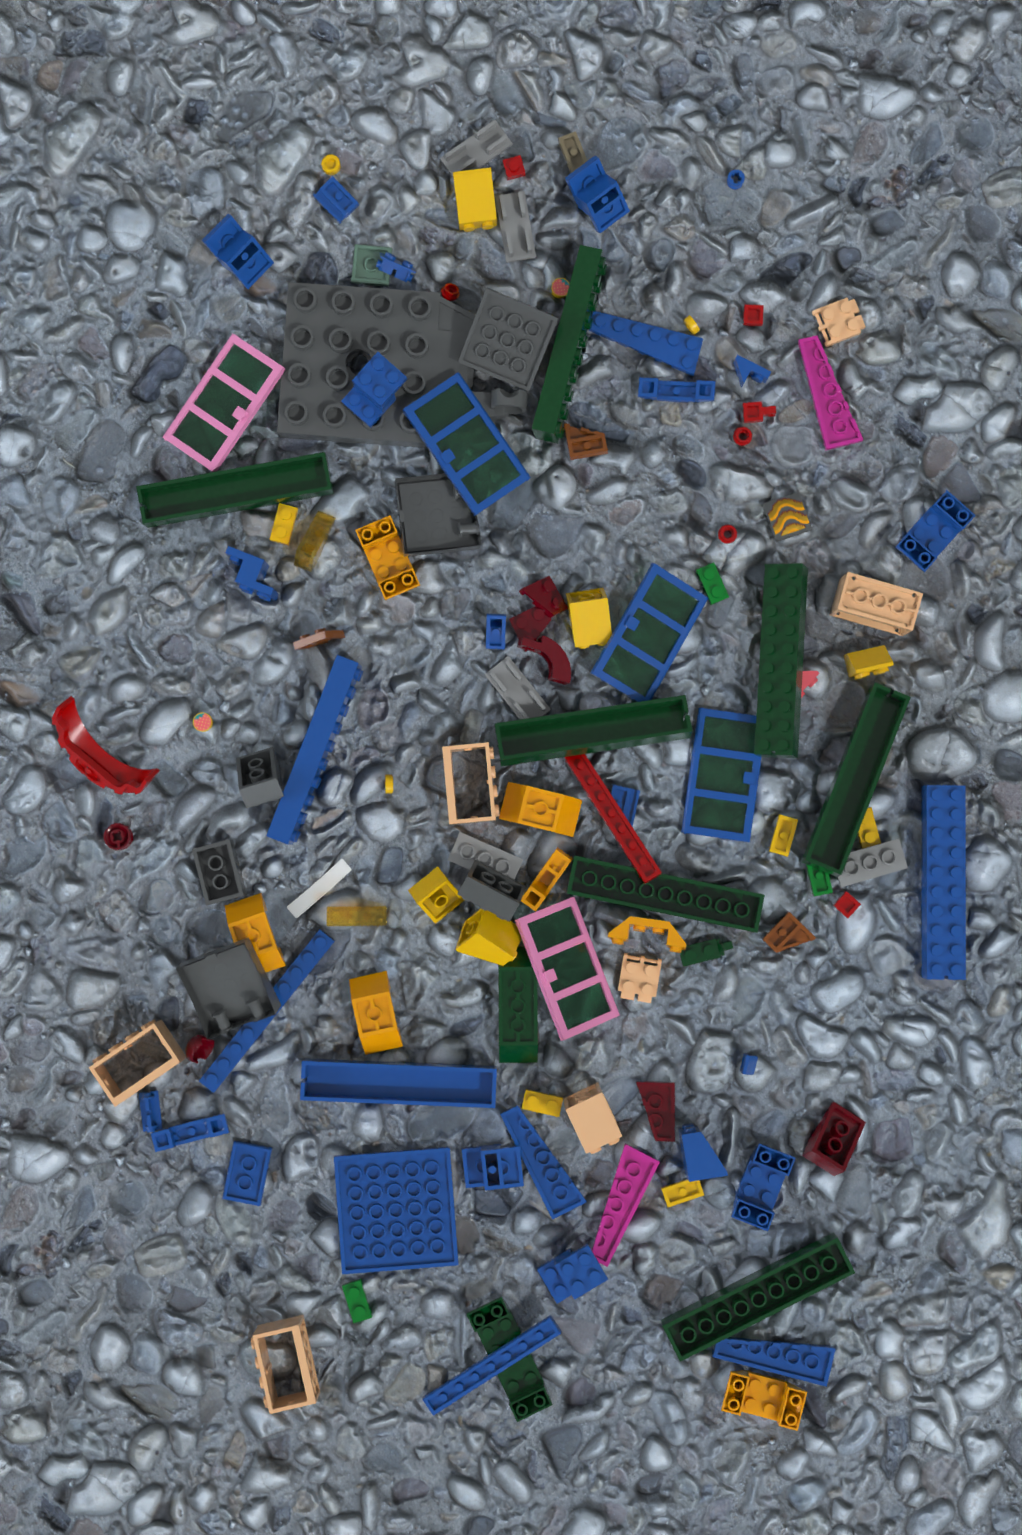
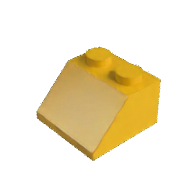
M438 866L408 890L416 903L435 924L465 901L458 895L459 891Z

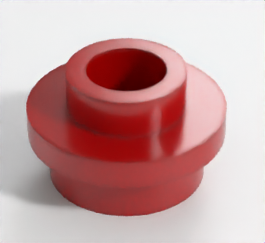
M447 283L442 287L441 295L448 301H455L459 298V288L455 284Z
M739 427L733 433V440L739 446H746L752 440V432L747 427ZM744 434L746 439H740L739 435Z
M723 525L718 531V538L721 542L730 544L737 538V530L732 525ZM724 532H730L731 536L729 538L725 537Z

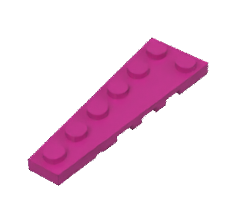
M818 336L799 339L798 345L825 451L862 442L863 437L855 419L850 413L848 403L842 395L841 387L834 377L833 369L828 363V358Z
M626 1143L622 1150L592 1248L598 1262L608 1267L660 1163L659 1160Z

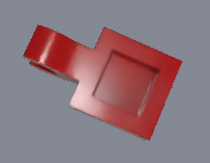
M762 401L742 404L744 423L763 422V416L774 417L776 414V406L762 407Z

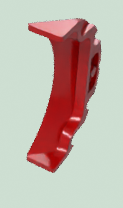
M72 696L56 708L52 716V725H56L59 735L58 742L61 748L67 750L71 763L96 785L103 789L105 787L113 789L114 793L117 794L135 793L136 795L141 793L159 773L160 770L158 768L139 769L126 765L101 748L83 725L76 708L75 699Z

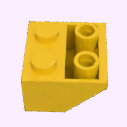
M885 645L843 655L848 677H854L855 680L865 678L872 672L873 675L883 674L889 671V667L894 665Z

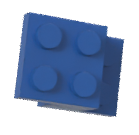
M597 156L592 157L565 177L578 208L590 216L598 233L603 232L630 212L617 181L605 173Z
M227 214L201 240L222 266L232 272L247 289L274 264L273 260L256 239L244 231L230 214Z
M377 352L352 380L354 387L341 402L371 428L396 400L395 393L404 384L407 377Z
M228 546L225 553L230 557L229 560L233 561V564L240 566L235 582L239 585L238 588L250 595L254 592L260 599L270 602L271 599L276 601L279 595L276 590L263 584L269 569L266 561Z
M500 1144L462 1148L466 1188L484 1186L486 1191L524 1186L520 1145L500 1147Z
M589 1244L575 1252L568 1249L537 1268L557 1304L571 1295L575 1300L608 1280Z

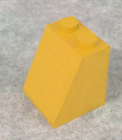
M491 167L453 172L459 229L471 232L477 228L488 230L497 226Z
M604 588L566 593L575 648L585 649L595 644L605 646L612 635L608 598Z
M479 909L464 921L455 950L504 966L516 958V950L522 938L515 923L500 919L496 914L488 910Z

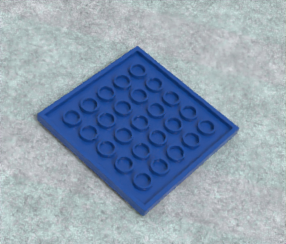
M450 1147L334 1156L342 1274L459 1265Z

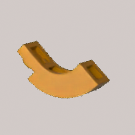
M557 847L524 893L521 902L536 912L573 858Z

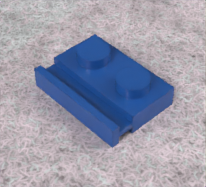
M333 176L316 194H313V197L339 224L359 206L355 198Z
M612 785L611 795L633 827L640 790Z

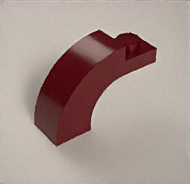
M525 636V638L523 637L518 641V648L537 653L545 659L549 668L547 680L563 685L570 683V662L558 643L546 636L540 637L538 642L536 638L531 636Z

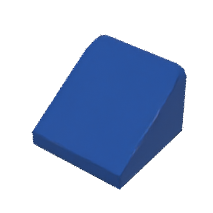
M744 1053L740 1072L745 1075H753L758 1057Z

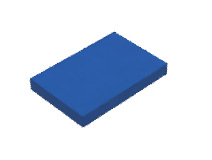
M234 1140L222 1199L261 1206L272 1147Z

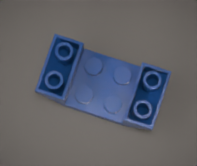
M946 490L896 545V548L919 569L925 572L937 559V556L976 515Z
M758 1143L749 1157L736 1191L731 1217L768 1231L775 1214L773 1208L785 1176L790 1175L796 1158Z

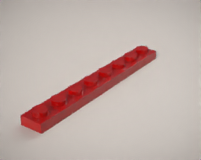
M581 754L563 757L644 884L661 875V870L587 756Z

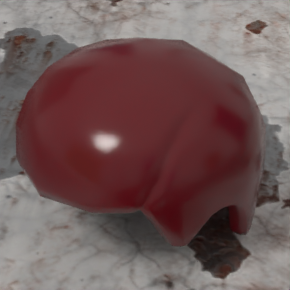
M204 1034L193 1036L185 1047L186 1058L194 1063H198L197 1059H207L214 1048V1040H207Z

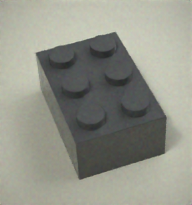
M273 747L236 758L238 786L246 808L255 807L261 803L275 801L284 797L280 764Z
M233 839L192 849L206 906L247 895Z
M475 860L465 877L458 895L466 901L477 904L481 909L496 914L498 918L510 922L521 902L526 886Z

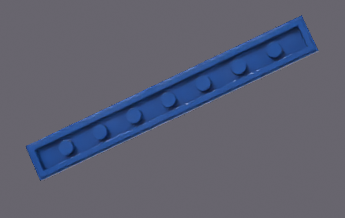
M549 1315L425 1395L422 1400L434 1416L560 1335L561 1329L553 1317Z

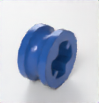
M732 170L728 175L727 185L734 190L741 188L745 180L744 173L740 170ZM737 176L739 181L734 183L731 177Z

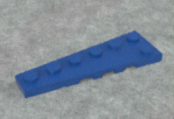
M593 311V323L591 330L588 331L615 341L624 347L632 348L640 354L648 355L655 358L656 361L664 362L671 365L672 368L694 376L703 338Z
M516 1105L500 1113L515 1145H520L521 1157L552 1220L587 1203L585 1197L520 1107Z
M728 1337L714 1345L712 1356L827 1387L836 1348L827 1345Z

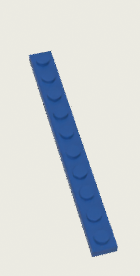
M319 929L273 987L281 1003V1007L276 1015L335 942L321 929ZM276 1015L257 1022L244 1024L199 1082L214 1093Z

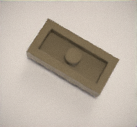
M576 131L558 138L570 173H572L587 162V158Z

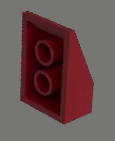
M832 1102L811 1135L802 1156L833 1176L845 1172L866 1122L837 1103Z

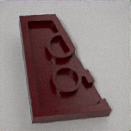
M636 1081L655 1141L675 1142V1082Z

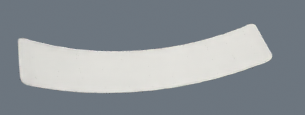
M340 859L319 880L289 904L287 909L295 918H298L351 871L349 865L343 859Z

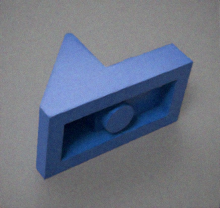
M739 355L736 356L733 363L741 388L748 375L758 383H766L771 374V371Z
M487 613L486 649H505L506 614Z

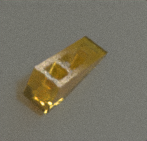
M321 511L317 512L295 552V566L312 572L336 517Z
M387 906L327 907V926L387 925Z

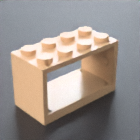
M847 572L839 579L829 616L904 636L913 631L923 593Z
M489 742L443 746L449 824L496 821V817L500 816L499 805H495L494 797H498L497 785H493L492 778H496L495 766H491V759H494L493 746L489 747ZM485 749L488 780L486 781L487 785H489L492 816L479 818L478 816H471L468 819H458L452 752Z
M155 1019L149 1021L141 1027V1032L138 1030L125 1038V1043L122 1041L108 1050L109 1054L106 1052L92 1061L93 1065L89 1069L114 1107L186 1059L185 1053L162 1019L157 1022ZM154 1030L172 1058L122 1092L103 1064L123 1050L129 1049L133 1046V1043Z
M598 1082L563 1098L565 1110L586 1154L589 1152L591 1154L597 1153L602 1150L601 1146L606 1144L610 1146L620 1141L619 1138L622 1137L621 1131Z
M304 1315L258 1325L252 1335L251 1346L253 1350H256L255 1365L257 1369H260L259 1383L261 1389L264 1388L266 1396L263 1399L265 1408L269 1409V1414L316 1404L320 1394V1387ZM292 1331L305 1391L278 1397L265 1337Z

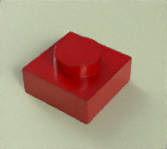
M521 155L502 160L507 181L526 176Z
M745 304L743 325L762 326L764 305Z
M847 891L833 904L846 918H849L861 905Z

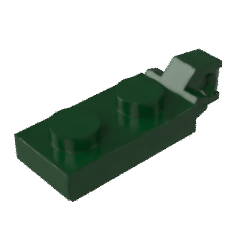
M714 938L686 945V950H682L679 953L682 966L685 967L720 958V956L725 955L724 951L733 949V944L731 940L721 942V938Z

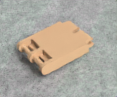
M848 298L812 311V315L816 317L819 324L818 330L822 332L825 339V347L860 335L861 330L866 327L862 316H855V314L859 313L855 299L849 301ZM819 314H821L824 325L822 324ZM826 329L831 340L828 339V336L825 331Z
M624 953L618 984V991H621L620 998L634 1000L635 994H638L637 1001L651 1003L652 997H656L662 959L654 960L645 958L642 955L641 957H636ZM627 959L637 960L640 963L627 961ZM644 962L657 964V966L644 964Z

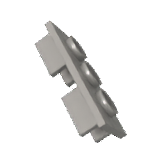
M493 120L442 156L440 160L453 177V172L481 168L511 147L513 143L497 121Z
M525 191L495 196L506 263L536 258Z
M509 656L484 674L519 719L544 716L551 710Z
M459 832L448 858V861L469 870L474 861L477 860L515 880L523 861L522 858Z
M899 838L850 852L842 875L838 876L840 887L907 869Z

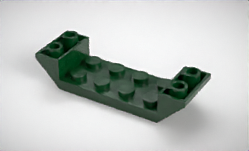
M518 946L516 950L517 956L513 961H509L504 966L498 964L499 1063H538L537 977L525 946Z
M502 1296L466 1313L474 1332L477 1331L488 1355L522 1334L509 1306ZM531 1353L497 1374L517 1422L553 1405L544 1379Z

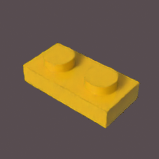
M279 503L270 541L289 546L298 508Z
M872 807L867 808L857 834L861 849L881 844Z
M778 815L769 852L788 857L798 819Z
M525 1089L521 1109L559 1117L563 1097Z
M688 1179L661 1187L667 1207L704 1196L700 1180L689 1182Z

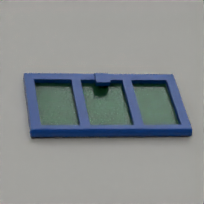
M459 372L402 410L474 516L531 478Z
M652 563L590 674L636 702L652 700L705 606L708 597L657 564Z
M703 707L698 708L681 833L750 842L762 758L754 755L755 715L706 709Z

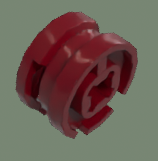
M114 823L105 830L104 841L111 849L124 850L132 844L133 833L128 826Z

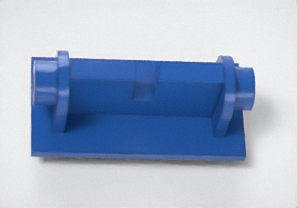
M380 252L382 261L378 259L376 263L379 271L391 275L393 269H395V278L404 282L412 281L413 275L411 272L416 273V269L411 262L406 260L401 262L396 260V256L386 252L383 254Z
M158 1090L139 1093L143 1132L147 1131L149 1133L163 1129Z

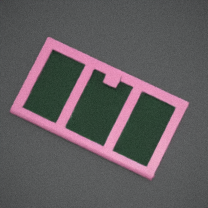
M232 333L163 435L164 440L179 448L210 471L217 472L286 369Z
M575 896L515 920L560 1041L620 1016Z

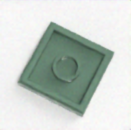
M355 244L351 283L389 287L390 275L379 271L376 263L378 259L382 261L380 252L392 254V247Z

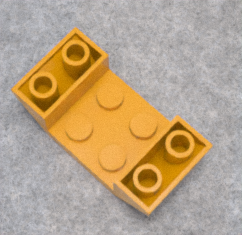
M391 515L355 530L385 600L420 586L408 556L404 557L402 541Z
M508 782L499 819L573 837L582 800L527 785Z
M262 893L225 905L227 924L233 942L249 937L265 972L286 966L281 948H278L266 914L268 910Z
M630 916L608 933V938L612 940L613 944L624 945V942L629 940L630 927H633V931L645 932V929L653 930V934L664 935V932H668L666 948H670V952L676 953L686 950L685 941L669 921Z
M387 971L349 979L351 1001L359 1038L365 1055L403 1047L400 1028L397 1025Z
M748 1370L730 1371L721 1411L741 1416V1412L775 1420L778 1426L798 1431L807 1391L785 1380Z

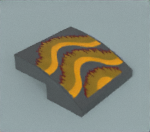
M799 492L763 503V510L776 542L812 530Z

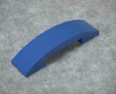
M639 377L638 397L669 402L714 401L716 381H660L658 378Z
M224 1113L152 1132L151 1137L155 1152L200 1139L227 1134L230 1131Z

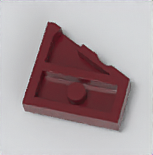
M550 576L519 590L521 595L526 594L533 600L532 603L536 607L541 608L550 618L568 609Z
M536 606L509 619L519 640L523 637L525 638V636L538 639L552 620L541 608Z

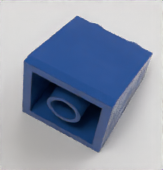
M689 1123L682 1125V1128H678L685 1175L689 1182L728 1176L727 1170L698 1126Z

